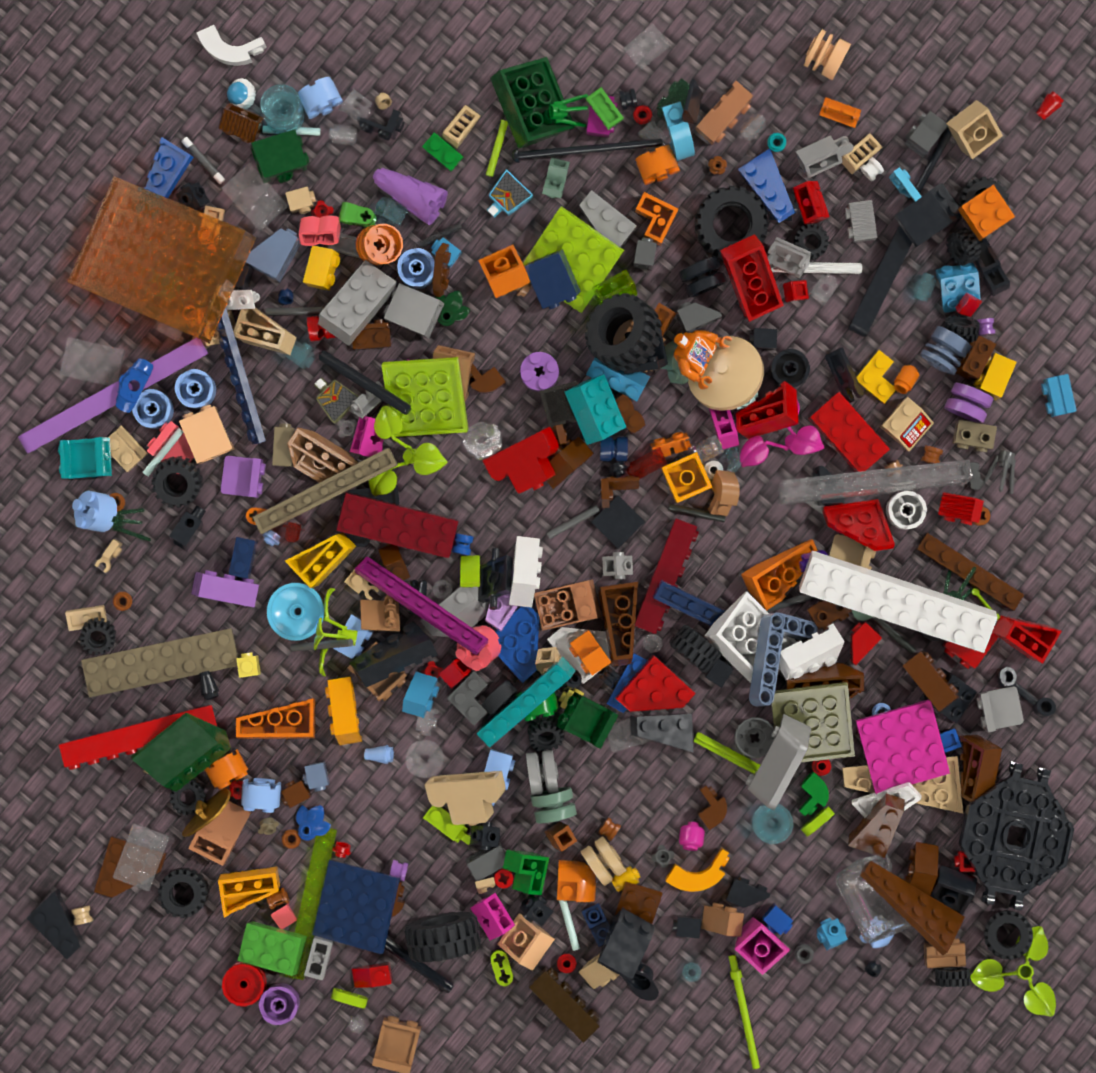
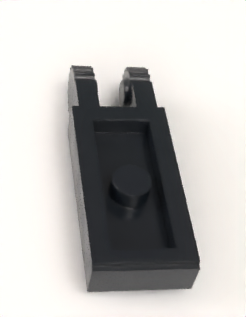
M841 347L825 355L837 386L845 399L851 403L854 401V395L856 398L863 397L862 387L857 383L858 380L844 348Z

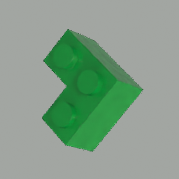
M506 850L503 869L515 872L512 889L526 894L542 895L549 857L534 852Z

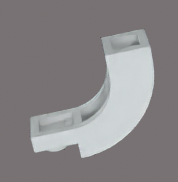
M215 25L197 32L206 51L213 58L227 65L241 66L250 64L252 60L249 55H259L264 52L263 49L267 48L262 37L242 46L228 45L220 38Z

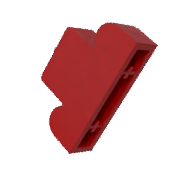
M549 426L483 460V463L494 480L500 481L509 476L517 493L520 494L530 488H533L535 491L544 486V481L555 476V471L547 457L557 452L559 444Z

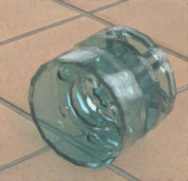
M282 84L272 86L264 92L260 107L267 126L277 134L294 129L297 131L302 126L305 115L298 92L293 87Z

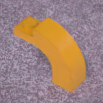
M721 847L710 866L700 872L687 871L675 863L665 881L684 891L695 892L708 889L718 883L725 875V872L719 868L721 866L725 867L729 861V852Z

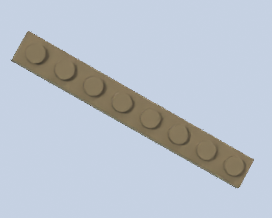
M387 448L254 516L253 519L260 533L264 534L398 466L390 448Z

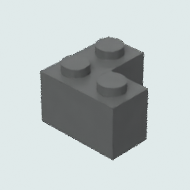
M931 111L927 115L923 113L917 121L919 126L914 125L905 137L907 139L905 145L922 158L928 153L947 127L946 122Z
M474 671L447 698L473 725L487 713L475 697L488 683Z

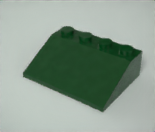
M547 57L499 70L490 78L518 149L536 144L575 128L574 125L555 123L554 119H550V104H553L555 101H562L564 98ZM568 112L567 117L563 119L572 120L570 113Z
M185 713L132 755L131 758L162 786L177 792L228 752L231 746L226 730L189 713Z

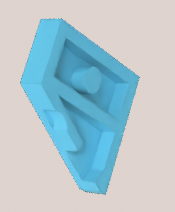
M899 167L889 176V179L901 194L908 198L912 197L915 202L922 197L909 180L911 177L905 169L902 170Z

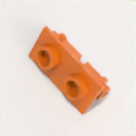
M825 97L819 115L855 128L861 110Z
M677 432L667 439L664 437L655 439L654 443L650 444L652 450L656 449L652 451L654 458L661 459L670 456V448L672 447L675 454L687 451L691 447L690 441L685 440L689 439L687 433Z

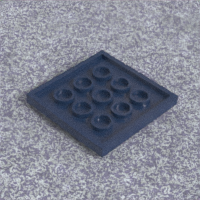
M328 859L311 935L383 954L400 878Z

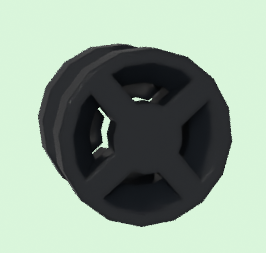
M634 88L627 92L619 91L622 110H626L631 106L634 108L638 107Z
M608 665L605 667V671L597 676L611 689L614 687L615 681L621 679V676Z

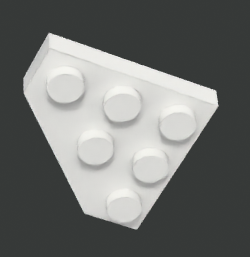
M561 627L547 640L553 647L557 648L561 657H564L581 674V682L584 684L594 675H591L590 672L588 674L584 672L580 666L582 660L579 656L575 658L569 648L571 647V641L588 630ZM589 630L610 660L606 632Z

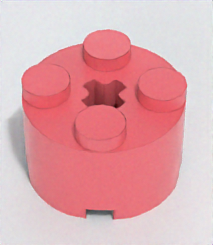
M483 625L481 627H472L488 638V643L477 655L457 643V650L455 652L458 659L475 671L488 666L501 651V644L499 645L497 633L490 627Z

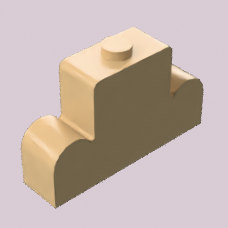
M502 771L431 776L425 783L429 802L435 807H442L447 803L451 821L454 825L469 824L474 826L479 823H486L494 813L492 803H495L506 789Z

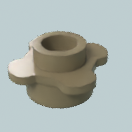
M273 818L261 820L258 833H264L265 835L273 834L276 832L279 822Z

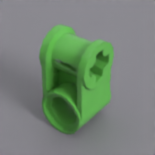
M342 202L339 221L344 224L368 227L375 225L377 217L369 208ZM367 214H369L371 218L367 219L365 222L363 216L366 217Z

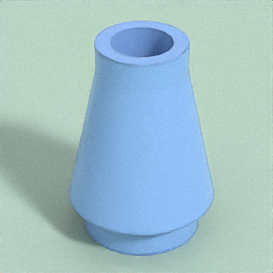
M384 745L366 748L364 752L365 760L384 764L393 762V747Z

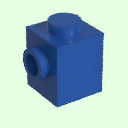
M775 903L762 917L768 924L766 928L773 934L776 932L780 935L783 932L786 934L793 926L791 924L793 922L792 918Z

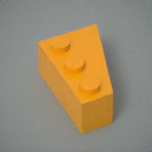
M351 677L327 680L328 687H325L326 697L330 698L331 705H328L329 717L332 716L333 723L330 724L331 734L335 735L339 745L362 742Z
M271 867L220 874L218 884L224 918L239 909L245 908L249 904L258 902L278 892L280 887L278 868Z

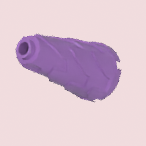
M385 168L377 169L373 175L374 183L381 190L393 197V200L407 208L411 214L428 225H431L440 214L438 210L440 207L443 209L446 203L448 191L426 181L422 182L409 175L405 176Z

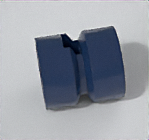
M609 436L601 440L600 461H611L615 458L618 462H627L628 437H617L613 440Z

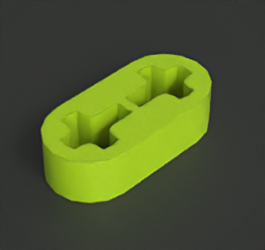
M829 806L825 807L801 828V831L808 837L835 813Z
M495 950L491 955V964L496 981L501 986H508L513 981V972L508 955L504 950ZM496 954L505 957L502 959L503 966L501 967L498 961H494ZM502 969H504L506 975H510L507 982L499 979L502 976Z
M333 988L330 997L335 1001L359 1008H366L368 998L338 988Z

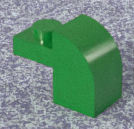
M812 771L800 784L811 795L798 809L804 816L807 814L811 815L817 809V803L825 807L829 799L827 785Z

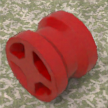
M503 868L497 870L494 877L495 884L503 889L511 886L514 879L512 871Z

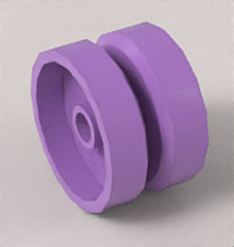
M955 382L951 393L956 398L947 399L944 408L964 419L983 424L987 413L981 408H990L994 398L977 388Z

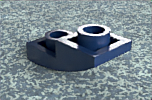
M598 903L581 912L600 948L604 944L610 925Z

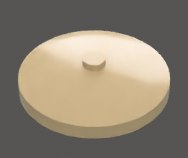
M729 336L732 338V341L724 339V344L730 346L725 349L721 348L719 343H715L717 348L701 377L709 376L712 379L710 384L704 381V384L708 386L707 389H700L697 381L693 382L688 379L690 390L704 406L721 411L736 409L749 402L760 389L764 377L763 361L755 347L742 338Z

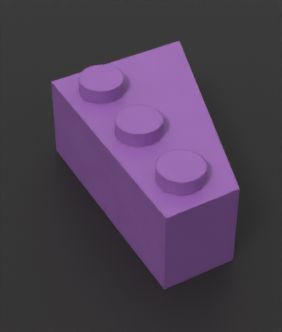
M206 570L205 573L196 572L192 595L255 607L259 585L255 584L253 579L243 578L240 581L235 580L236 576L228 574L220 577L216 576L217 572Z

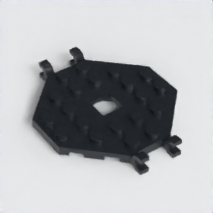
M1010 762V775L966 806L958 844L985 887L981 902L994 905L995 892L1013 895L1009 902V907L1022 910L1023 898L1030 893V890L1037 885L1040 886L1051 878V875L1055 872L1061 871L1067 866L1075 828L1068 821L1063 808L1058 800L1055 799L1048 785L1051 770L1038 767V781L1020 778L1023 764ZM1012 825L1026 828L1022 847L1007 844L1009 828Z

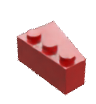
M784 381L780 384L781 387L773 392L769 391L765 394L766 397L758 402L754 401L736 413L737 432L750 439L799 424L797 390Z
M1002 615L992 633L1029 659L1042 664L1062 632L1048 625Z

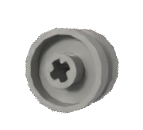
M553 750L542 752V764H539L536 752L526 753L532 796L542 794V782L546 783V789L549 793L559 792L557 783L559 779L557 763L554 761Z

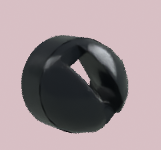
M870 961L866 965L865 971L871 977L877 978L882 970L881 964H876L877 961Z

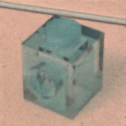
M296 340L291 355L284 354L286 358L303 370L305 367L309 368L315 360L313 358L315 354L311 351L313 347L306 342L301 344Z

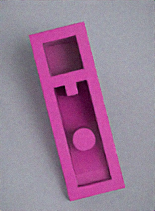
M709 408L720 450L738 446V433L731 411Z

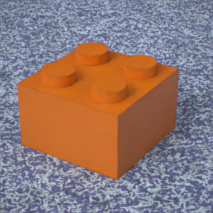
M994 185L958 209L979 241L1015 217Z
M510 245L478 260L495 298L531 283L514 245Z

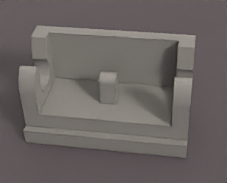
M776 237L768 250L769 256L767 258L770 266L800 278L809 265L811 252Z

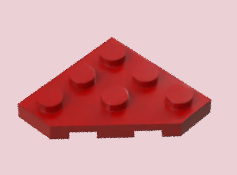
M879 499L823 507L822 512L827 526L874 551L894 549L895 543Z
M653 655L619 692L615 699L630 712L683 708L696 693Z

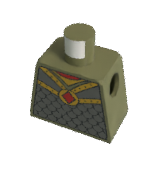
M320 378L314 384L321 392L316 398L335 425L349 412L352 401L359 397L336 380L329 385L323 378Z

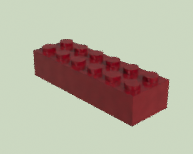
M345 492L336 530L449 558L459 521Z

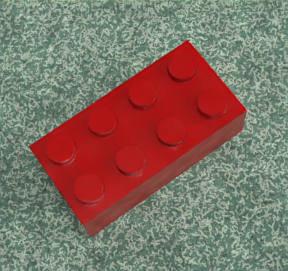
M755 234L720 250L741 311L749 322L784 306L764 246Z
M840 392L836 393L808 418L858 475H862L890 450Z

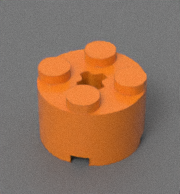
M670 145L655 148L656 151L651 153L648 151L635 159L645 185L655 182L656 179L658 182L668 179V174L673 175L680 172Z
M238 749L216 760L210 765L211 768L205 769L214 788L217 787L218 790L230 785L231 782L229 780L234 778L236 781L248 775V767Z

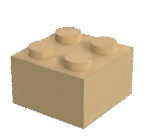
M977 100L946 123L961 151L971 159H974L1003 136L989 109Z

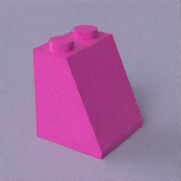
M753 917L742 927L741 937H737L734 948L762 975L790 951L770 930Z

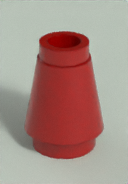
M1052 91L1046 95L1036 114L1045 120L1062 106L1061 104L1064 100Z

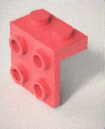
M172 421L166 422L159 430L161 432L157 438L154 437L147 446L149 448L147 452L152 456H156L179 426ZM184 433L161 462L173 456L174 458L182 456L184 460L189 458L191 463L194 455Z

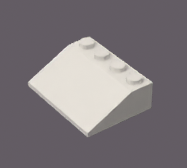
M745 592L713 623L704 637L751 683L760 621L763 615L769 613L748 592ZM783 636L781 651L797 643L794 638Z

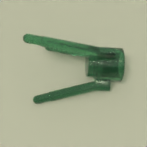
M144 508L121 510L117 512L116 516H113L111 521L114 522L111 527L113 531H119L142 540L151 541L149 537L121 528L124 526V523L142 524L143 522L140 520L125 519L124 514L144 512Z
M976 567L971 569L958 591L952 590L949 593L948 588L952 571L948 570L943 594L965 600L972 592V589L970 588L962 597L961 593L973 576Z

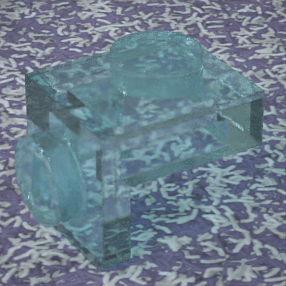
M382 197L376 204L375 214L401 226L408 210L398 202Z

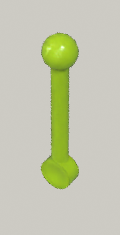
M972 589V594L974 596H977L986 608L992 610L988 603L979 594V589Z

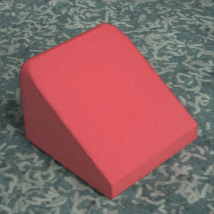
M289 904L271 913L272 919L280 929H284L298 920Z

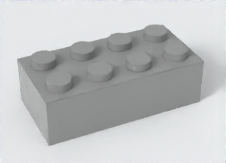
M365 260L319 314L318 324L349 346L392 295L396 281Z

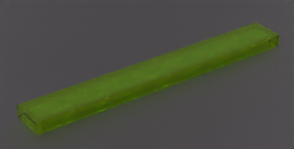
M330 828L325 835L316 836L295 928V933L305 935L307 939L298 974L293 976L285 974L286 977L304 980L305 978L304 973L314 938L312 934L327 867L332 857V848L334 847L338 829Z

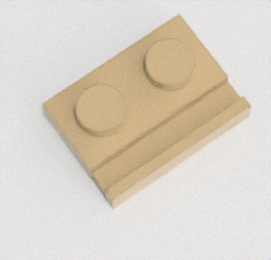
M122 425L108 437L110 438L111 456L126 472L132 470L148 454Z

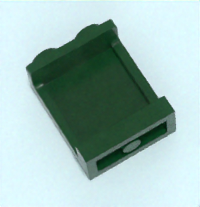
M295 129L251 143L250 149L263 184L270 182L271 178L299 169L307 170L308 163H310L309 157L306 152L303 153L301 147L303 146V141L300 134H296Z
M574 692L568 699L567 707L559 716L556 726L601 749L619 715Z

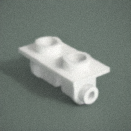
M252 290L219 291L223 295L227 310L255 309L254 303L260 299L259 294Z

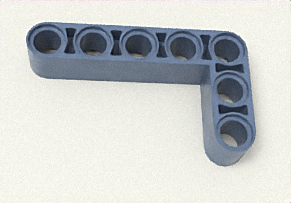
M779 612L763 615L760 621L749 693V701L753 706H767L774 700L783 636L797 640L813 638L812 634L818 632L814 622Z

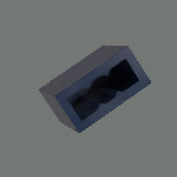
M563 249L524 266L542 309L546 307L549 310L556 308L560 305L559 302L564 300L567 303L577 299L576 295L581 292Z

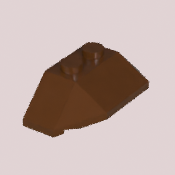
M835 663L829 667L824 666L813 673H805L797 679L791 678L786 680L787 689L847 682L849 700L864 691V673L843 663Z

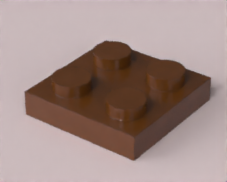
M625 881L615 915L624 908L652 924L662 892Z

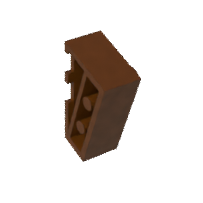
M920 651L905 663L903 667L936 709L941 712L959 698L957 695L959 691L953 683L949 684L945 679L947 677L940 667L937 668L931 655L928 652Z
M979 735L960 736V742H963V754H960V760H963L964 772H961V797L969 802H973L995 786L1002 748Z
M886 793L872 808L870 814L863 818L859 826L849 834L848 846L885 858L903 815L905 799Z

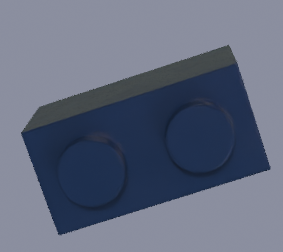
M236 537L228 575L250 579L258 541Z

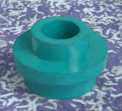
M773 133L769 136L767 145L771 151L780 152L786 146V138L781 133ZM776 139L779 140L780 145L775 146L773 144V141Z

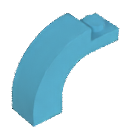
M681 102L661 107L671 139L669 144L676 161L694 156L695 150L689 125L681 120L683 115Z

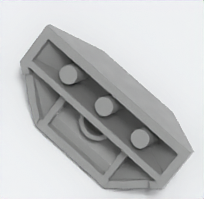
M460 587L440 603L439 606L470 627H473L487 615L490 601L485 603L478 601L479 587ZM424 619L420 621L432 636L449 637Z

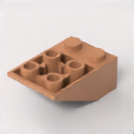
M593 579L534 593L542 631L602 617Z
M228 801L226 807L217 818L196 832L188 849L222 866L225 865L251 811L243 810V807Z

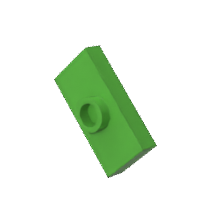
M602 87L586 98L588 104L608 130L624 119Z

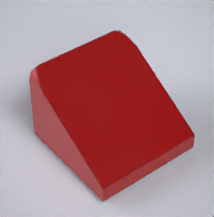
M806 280L790 281L783 284L786 302L809 299Z
M966 292L955 308L958 313L971 317L982 301Z

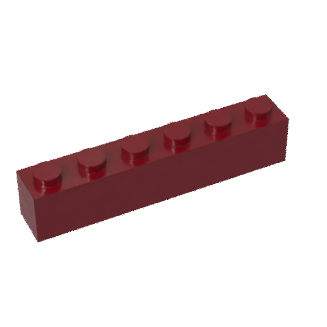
M675 518L635 620L636 627L654 634L657 631L661 632L664 621L661 619L664 613L668 614L670 606L654 599L653 595L661 580L678 587L675 584L677 578H682L685 567L682 565L685 559H689L692 549L689 547L692 541H696L699 531H696L697 526Z

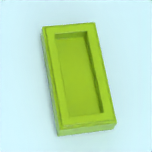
M480 555L461 556V587H480Z

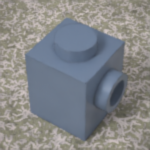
M325 761L304 767L306 774H303L305 786L308 785L309 789L314 788L315 792L325 790L326 785L330 784Z

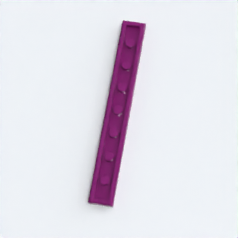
M368 556L355 568V573L473 654L477 655L488 643V638Z

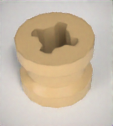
M90 906L71 910V914L74 915V925L93 921L92 916L89 914Z

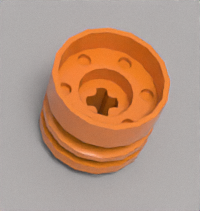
M388 224L368 226L358 234L356 239V251L359 257L372 265L389 264L395 261L401 255L403 249V239L400 232L394 226ZM374 242L379 244L380 247L377 248L376 246H374Z

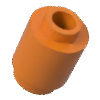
M912 365L903 366L894 380V389L901 394H907V392L911 391L920 376L918 369Z

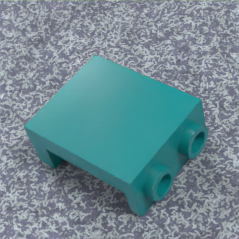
M96 437L93 439L59 441L58 453L61 462L59 472L62 479L112 476L110 438Z

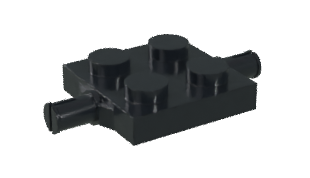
M492 548V559L480 566L478 601L482 603L490 601V610L498 609L497 601L499 597L511 593L512 557L506 555L499 558V548Z

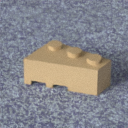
M256 307L255 309H241L233 331L235 338L243 343L291 355L297 338Z

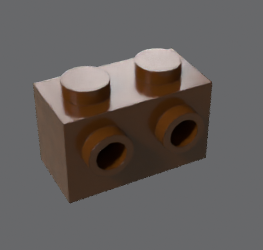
M821 600L807 608L806 611L811 620L816 624L818 630L822 628L824 631L828 629V626L837 619L842 621L850 616L849 612L852 609Z

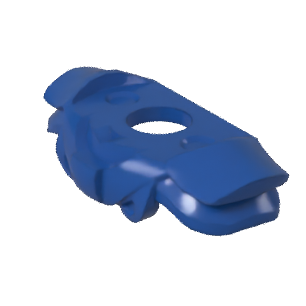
M139 358L132 367H129L124 375L120 376L115 405L121 411L129 413L136 405L153 370V364L149 361ZM137 380L140 383L139 390H130L129 382Z

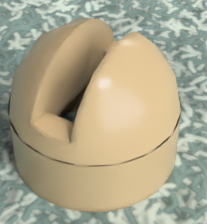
M380 93L375 98L376 105L381 110L387 109L392 104L391 98L386 93Z

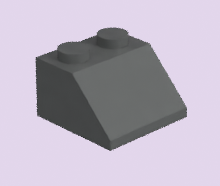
M690 302L680 305L676 312V317L684 333H691L694 330L720 320L722 317L721 312L697 303L690 304Z

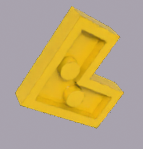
M878 350L856 378L858 380L857 383L885 404L895 392V389L882 376L894 361Z

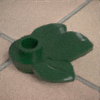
M459 290L451 292L447 297L444 295L434 297L444 303L438 317V322L443 326H451L455 321L464 320L470 312V308L462 306L463 298ZM445 313L450 314V318L448 320H445L443 318V315Z

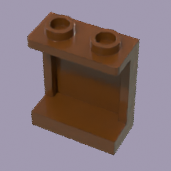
M978 336L976 341L970 342L972 347L966 357L962 358L961 365L955 373L971 382L980 378L996 346V343L982 336Z

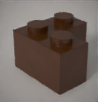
M577 437L574 441L569 439L567 443L562 445L564 449L559 447L557 452L552 454L554 456L553 459L551 457L548 458L555 471V476L546 480V482L553 489L594 454L580 437Z
M916 842L914 848L909 851L908 860H911V863L908 867V876L905 875L904 881L930 896L938 876L939 846Z

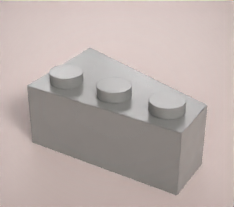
M592 190L579 205V209L591 227L619 247L624 245L637 227V225Z

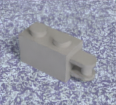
M830 135L796 151L802 170L808 178H811L843 163L841 156L850 153L853 150V145L849 143V139L846 136L833 140Z

